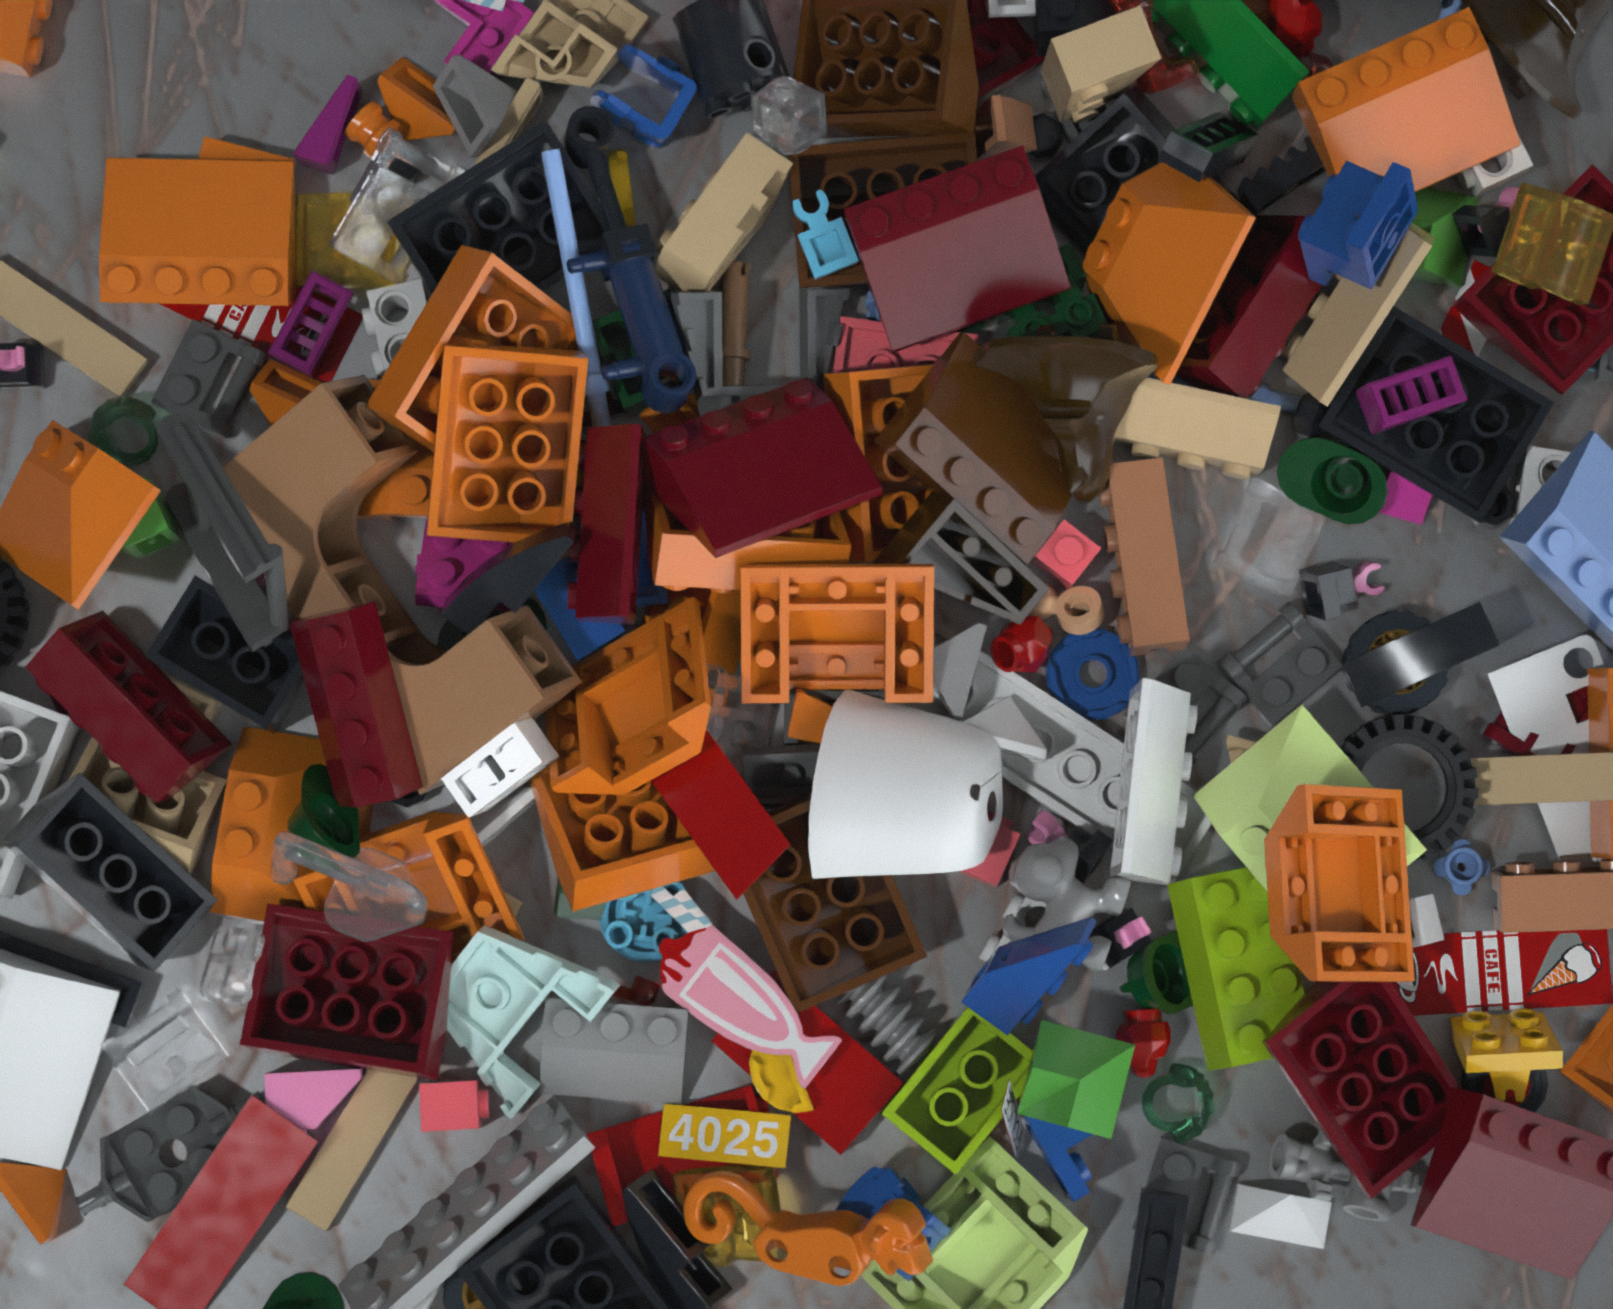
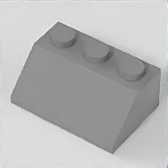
M545 998L541 1039L540 1093L682 1105L689 1024L688 1010L606 1003L590 1022L563 999Z

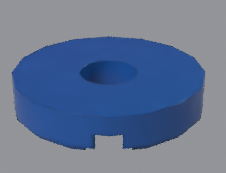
M1097 628L1088 634H1069L1063 637L1050 653L1045 669L1046 685L1050 696L1088 721L1106 720L1122 712L1128 705L1130 690L1140 679L1138 660L1136 656L1130 657L1128 643L1120 644L1119 637L1116 634L1101 628ZM1096 662L1103 667L1106 677L1101 686L1091 688L1081 682L1079 670L1083 664Z

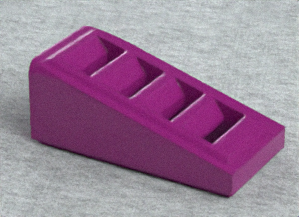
M350 75L345 77L303 137L293 154L298 164L330 175L335 173L347 139L344 135L345 129L355 116L363 92L356 77Z
M312 270L268 354L312 378L325 355L354 292ZM317 289L338 300L335 307L332 308L311 297L314 290ZM308 306L329 317L326 324L324 325L303 314L306 307ZM298 323L319 333L317 341L315 342L296 332L295 329ZM290 340L311 350L308 358L288 349L287 346Z
M1452 356L1368 383L1356 392L1372 434L1468 400ZM1435 372L1438 373L1446 397L1441 399L1431 376ZM1418 378L1427 403L1423 405L1413 381ZM1396 386H1401L1409 410L1403 411L1395 389ZM1380 392H1382V394H1383V397H1384L1386 406H1385V404H1384V401H1383V398H1382V395H1381Z

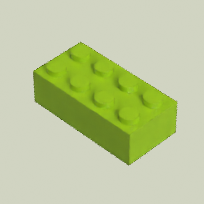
M1247 867L1167 884L1207 1071L1272 1059L1273 1057L1262 1041L1304 995V989L1299 968L1270 936L1268 892Z

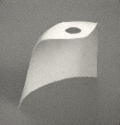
M845 689L835 701L825 724L813 779L808 838L812 878L947 873L973 868L984 862L999 830L1003 813L1001 751L996 741L986 732L972 725L897 703H885L883 699ZM975 784L980 786L977 801L970 796L971 786ZM993 791L996 798V810L993 820L990 821L987 814V803L989 795Z

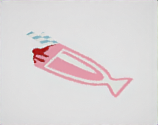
M663 886L655 888L649 895L688 932L677 940L665 938L659 945V952L662 954L660 975L663 992L681 1007L687 1009L699 1021L739 1045L765 1054L791 1055L798 1082L802 1088H806L842 1042L841 1038L836 1036H805L797 1012L772 977L712 925L684 888L674 896Z

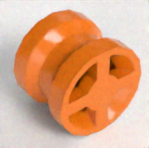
M372 101L353 117L346 127L344 135L351 142H359L364 147L365 155L373 161L376 160V154L388 141H396L403 127L396 120H388L383 115L382 107L376 101Z

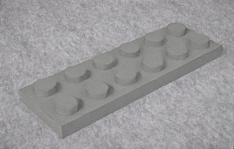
M555 1095L545 1103L533 1108L526 1120L509 1135L498 1139L484 1157L472 1167L463 1170L456 1177L454 1183L436 1199L425 1203L418 1215L402 1229L390 1234L384 1240L382 1246L368 1259L351 1268L345 1279L338 1284L351 1309H413L595 1149L575 1119Z

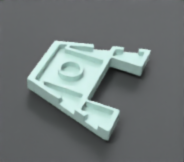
M484 925L477 931L451 965L447 1030L460 1048L465 1046L479 1067L477 1074L485 1086H492L503 1102L500 1108L512 1120L541 1084L504 1053L505 1048L551 991L555 992L591 1022L619 988L620 984L615 980Z

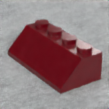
M1255 215L1260 224L1246 236L1175 376L1199 389L1248 399L1259 389L1262 383V376L1271 362L1284 351L1287 344L1286 339L1296 324L1308 314L1311 308V301L1322 286L1309 279L1301 244L1298 239L1300 226L1306 216Z
M641 424L588 427L586 440H580L578 468H584L583 487H576L573 511L574 515L581 516L580 534L575 535L570 553L571 562L578 563L577 582L569 581L567 601L568 610H575V618L579 622L636 625L645 479L642 437H645L646 434Z
M373 601L290 620L289 623L336 804L338 806L355 808L396 800L422 788L423 785L376 602Z
M104 611L58 628L25 668L35 677L38 687L46 694L53 696L68 711L71 721L79 728L86 730L101 745L103 754L112 762L119 764L134 779L136 788L143 795L159 803L177 794L233 745L153 661L145 657L146 654Z

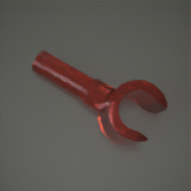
M636 975L631 989L620 985L612 996L627 999L643 1006H649L654 1003L660 985Z

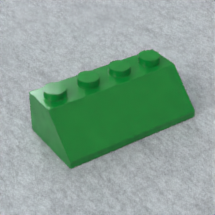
M1132 0L1134 3L1132 8L1141 5L1148 26L1151 27L1155 24L1166 36L1164 42L1170 51L1181 60L1186 57L1198 69L1196 75L1201 83L1213 93L1219 91L1231 103L1228 105L1230 112L1244 126L1251 124L1259 131L1292 100L1291 95L1297 83L1306 79L1310 73L1241 0Z

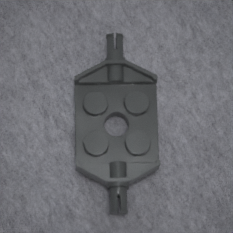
M192 1085L186 1091L114 1133L101 1138V1181L98 1182V1186L74 1198L77 1206L95 1198L90 1203L79 1208L80 1212L86 1216L89 1212L109 1201L110 1203L115 1202L144 1221L150 1222L175 1208L250 1097L236 1105L231 1104L228 1106L198 1086ZM258 1091L253 1094L259 1100L263 1099ZM171 1139L181 1141L187 1150L185 1161L178 1167L167 1165L161 1156L163 1145Z

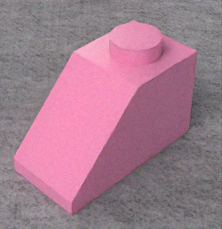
M348 1068L265 1073V1104L307 1133V1129L320 1127L364 1077V1069Z

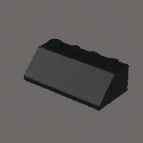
M81 773L76 774L33 805L1 841L136 965L153 972L160 967L217 901L207 889Z

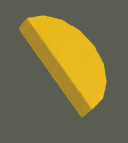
M624 149L608 150L610 177L627 227L635 226L627 151H624Z
M752 1050L749 1061L752 1083L765 1101L777 1109L792 1113L814 1110L806 1088H802L798 1082L791 1055H772Z

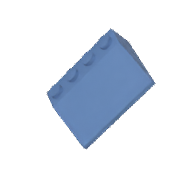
M1590 430L1500 535V538L1613 651V450L1595 431Z

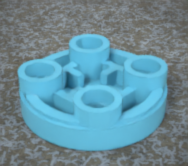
M680 881L663 886L673 896L682 888L685 889ZM654 889L605 902L604 914L601 916V920H599L601 931L607 943L617 953L627 959L637 962L662 960V954L659 952V945L665 938L677 940L688 933L649 895Z

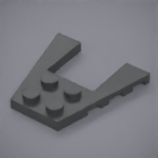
M850 288L799 289L800 379L808 377L823 392H825L823 374L828 373L833 347L838 346L842 330L839 320L843 302L849 299ZM671 292V300L684 353L696 368L697 377L693 389L700 416L709 411L738 403L750 396L759 395L788 384L723 386L722 292Z

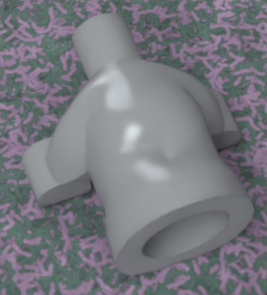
M1321 1129L1313 1142L1301 1141L1294 1136L1283 1133L1276 1138L1272 1146L1269 1158V1173L1271 1177L1277 1180H1295L1306 1183L1311 1198L1329 1202L1332 1199L1330 1191L1334 1188V1185L1328 1182L1329 1179L1348 1182L1351 1178V1173L1343 1161L1333 1159L1330 1151V1146H1333Z
M1406 1170L1372 1199H1367L1353 1176H1351L1350 1191L1344 1200L1342 1208L1345 1212L1358 1218L1379 1222L1389 1221L1391 1216L1389 1204L1391 1190L1416 1193L1420 1175H1413L1411 1170Z

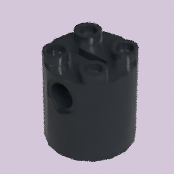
M695 0L694 3L688 5L674 16L673 22L693 80L697 85V91L707 118L722 116L733 109L732 107L741 105L745 112L760 109L770 103L769 94H776L793 86L763 0Z

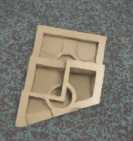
M543 0L520 35H514L491 70L497 75L524 79L529 77L532 80L593 88L619 61L617 53L621 46L624 44L632 45L651 19L626 0Z

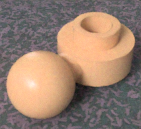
M1047 585L1050 589L1028 615L1039 616L1041 620H1045L1055 614L1063 630L1070 634L1083 635L1094 631L1101 625L1105 617V609L1099 593L1091 587H1072L1058 596L1056 591Z

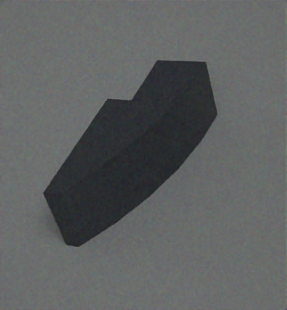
M571 522L547 528L521 539L495 554L468 575L446 598L441 615L465 633L470 634L486 620L499 602L516 613L572 545L578 527Z
M1478 602L1342 664V667L1362 708L1500 646L1481 603Z
M653 1169L622 1191L628 1220L638 1248L653 1279L672 1309H713L733 1288L703 1253L711 1244L699 1241L688 1230L684 1220V1206Z

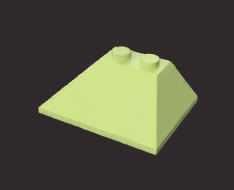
M1303 704L1193 795L1220 837L1267 892L1264 839L1297 785L1312 784L1374 788ZM1404 823L1408 866L1427 851V848Z
M989 1136L969 1158L957 1175L953 1174L923 1206L951 1229L946 1238L941 1239L931 1251L933 1262L923 1273L914 1275L910 1281H907L897 1272L893 1276L887 1275L877 1262L873 1260L861 1277L893 1309H1040L1068 1280L1088 1228Z

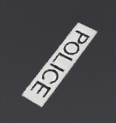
M1009 1079L1001 1112L1017 1161L1024 1128L1021 1117L1017 1114L1018 1107Z

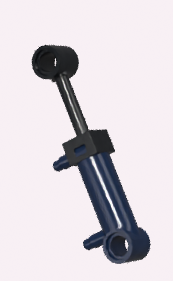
M584 106L577 109L570 116L561 144L576 167L589 170L609 231L602 232L595 252L581 254L578 257L568 259L566 262L567 270L571 274L601 270L604 282H611L635 354L633 358L615 361L613 364L603 366L601 369L603 379L606 381L613 379L622 380L641 375L643 379L641 392L646 405L660 413H673L680 410L686 403L697 377L696 368L692 361L684 354L654 264L657 251L648 224L645 223L631 227L626 225L605 162V158L608 156L607 151L615 132L614 122L603 109L595 106ZM579 134H589L596 139V141H586L583 138H581ZM659 378H671L677 383L678 387H667L661 383Z

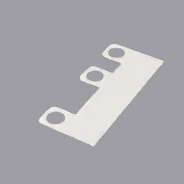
M1581 635L1488 673L1510 733L1522 741L1526 740L1530 732L1539 734L1530 750L1536 755H1559L1567 743L1576 746L1572 754L1589 753V719L1577 724L1566 694L1588 686L1589 674L1583 678L1571 677L1565 671L1563 662L1565 655L1570 650L1583 648L1592 655L1593 668H1605L1596 642L1591 636ZM1590 801L1538 803L1559 860H1580L1582 867H1600V859L1603 858L1591 857Z

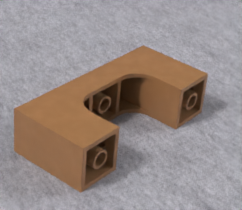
M365 375L321 383L222 468L268 544H278L283 549L287 604L291 610L292 619L373 601L376 602L423 785L422 788L417 790L421 795L444 785V782L441 780L442 777L513 723L529 718L535 720L581 684L582 681L528 605L520 607L516 613L509 611L487 619L450 650L433 644L418 629L364 552L357 533L358 511L366 495L416 454L418 450L408 436L365 407L375 389Z

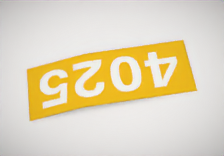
M664 1104L658 1156L786 1168L791 1115Z

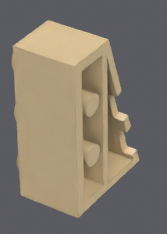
M1140 5L1052 38L1040 72L1060 122L1073 118L1074 123L1078 124L1100 114L1099 108L1105 106L1157 63L1161 56Z
M746 132L719 171L716 170L709 178L697 201L692 199L678 219L679 226L676 230L667 229L658 241L655 248L659 257L655 267L659 278L679 292L710 291L769 217L793 163Z

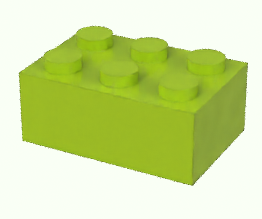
M966 1006L880 1113L952 1173L957 1175L1003 1118L1001 1108L1009 1079L1015 1100L1022 1094L1033 1051L1013 1034L1009 1033L1007 1036Z

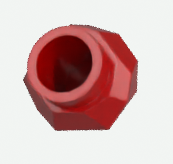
M1271 0L1267 8V28L1295 57L1302 56L1311 52L1316 46L1315 38L1322 32V12L1310 0Z
M1039 616L1026 617L1021 625L1014 622L1007 623L999 636L995 637L990 645V653L994 663L1004 672H1037L1049 653L1053 641L1052 630Z
M1140 1009L1123 1011L1124 1024H1120L1115 1039L1135 1044L1130 1070L1139 1078H1149L1155 1074L1158 1059L1166 1055L1171 1042L1170 1026L1167 1021L1162 1022L1161 1010Z

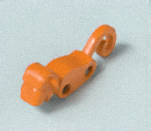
M713 1171L698 1179L689 1189L684 1200L683 1213L685 1224L690 1233L699 1241L708 1244H719L733 1231L736 1224V1213L728 1200H720L712 1208L716 1223L707 1220L704 1212V1202L709 1193H726L738 1201L751 1219L760 1227L761 1231L753 1243L756 1254L761 1261L775 1270L835 1286L849 1285L855 1282L871 1265L873 1260L890 1276H893L899 1268L909 1275H917L923 1273L933 1262L926 1236L921 1232L925 1228L926 1222L915 1204L904 1198L890 1199L870 1220L849 1210L822 1211L802 1215L787 1210H781L776 1213L761 1193L742 1176L729 1171ZM778 1246L788 1254L785 1259H777L770 1252ZM839 1267L851 1272L847 1276H841L835 1273L834 1269Z

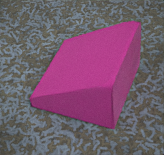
M1387 469L1386 482L1388 493L1385 504L1379 511V514L1422 525L1432 495Z

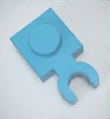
M821 189L816 191L820 207L814 213L805 212L801 207L799 199L793 200V212L796 218L802 223L807 224L809 230L797 234L814 280L859 263L842 217L828 222L826 215L829 202L826 194Z

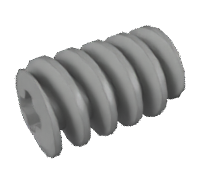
M887 974L853 989L836 1004L849 1000L853 1002L846 1016L851 1019L864 1015L865 1018L858 1030L861 1034L874 1029L877 1031L870 1045L873 1048L888 1044L889 1048L882 1059L885 1063L897 1059L901 1060L894 1073L898 1077L933 1048L931 1044L938 1032L934 1028L919 1032L925 1020L924 1015L918 1014L910 1018L907 1017L913 1002L907 999L895 1003L901 988L898 984L883 988L882 986L889 975Z

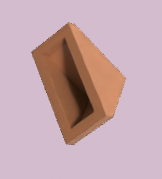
M992 95L976 109L974 132L977 161L1022 145L1025 152L1037 150L1031 104L1003 95Z

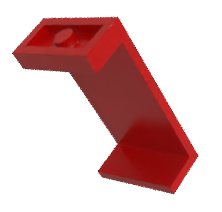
M774 969L769 976L772 977L787 996L780 977ZM815 1005L797 1013L802 1025L803 1034L808 1037L836 1036L840 1037L842 1042L806 1087L814 1110L793 1114L838 1154L842 1155L901 1087L903 1082ZM716 1032L717 1035L711 1042L751 1076L749 1061L752 1050Z
M752 1085L684 1104V1106L770 1113L767 1101L759 1093H754ZM663 1111L586 1134L595 1147L591 1153L612 1227L629 1222L622 1191L651 1169H653L682 1205L692 1185L709 1172L729 1171L742 1176L751 1184L779 1178L776 1167L658 1156ZM711 1192L707 1197L720 1194L721 1192Z

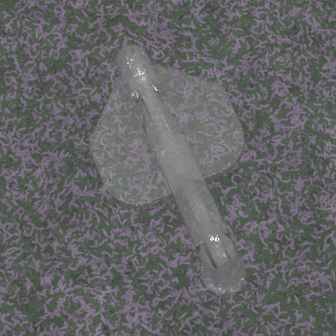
M280 832L275 837L271 859L272 868L270 871L274 882L278 884L291 883L298 876L297 864L336 879L324 905V917L327 923L336 931L363 942H370L424 922L428 908L427 898L415 886L409 870L402 860L373 848H360V853L355 858H350L289 832Z

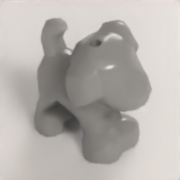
M1060 836L1048 843L1029 845L1021 856L1011 863L1009 881L1011 886L1015 887L1027 898L1046 903L1045 912L1035 926L1026 927L1021 925L1013 914L1007 915L1002 925L1004 936L1015 942L1093 917L1095 913H1108L1119 916L1124 907L1131 881L1120 877H1110L1102 888H1090L1075 878L1079 849L1070 838ZM1092 936L1089 940L1094 945L1080 965L1092 972H1100L1103 969L1112 941L1102 936Z

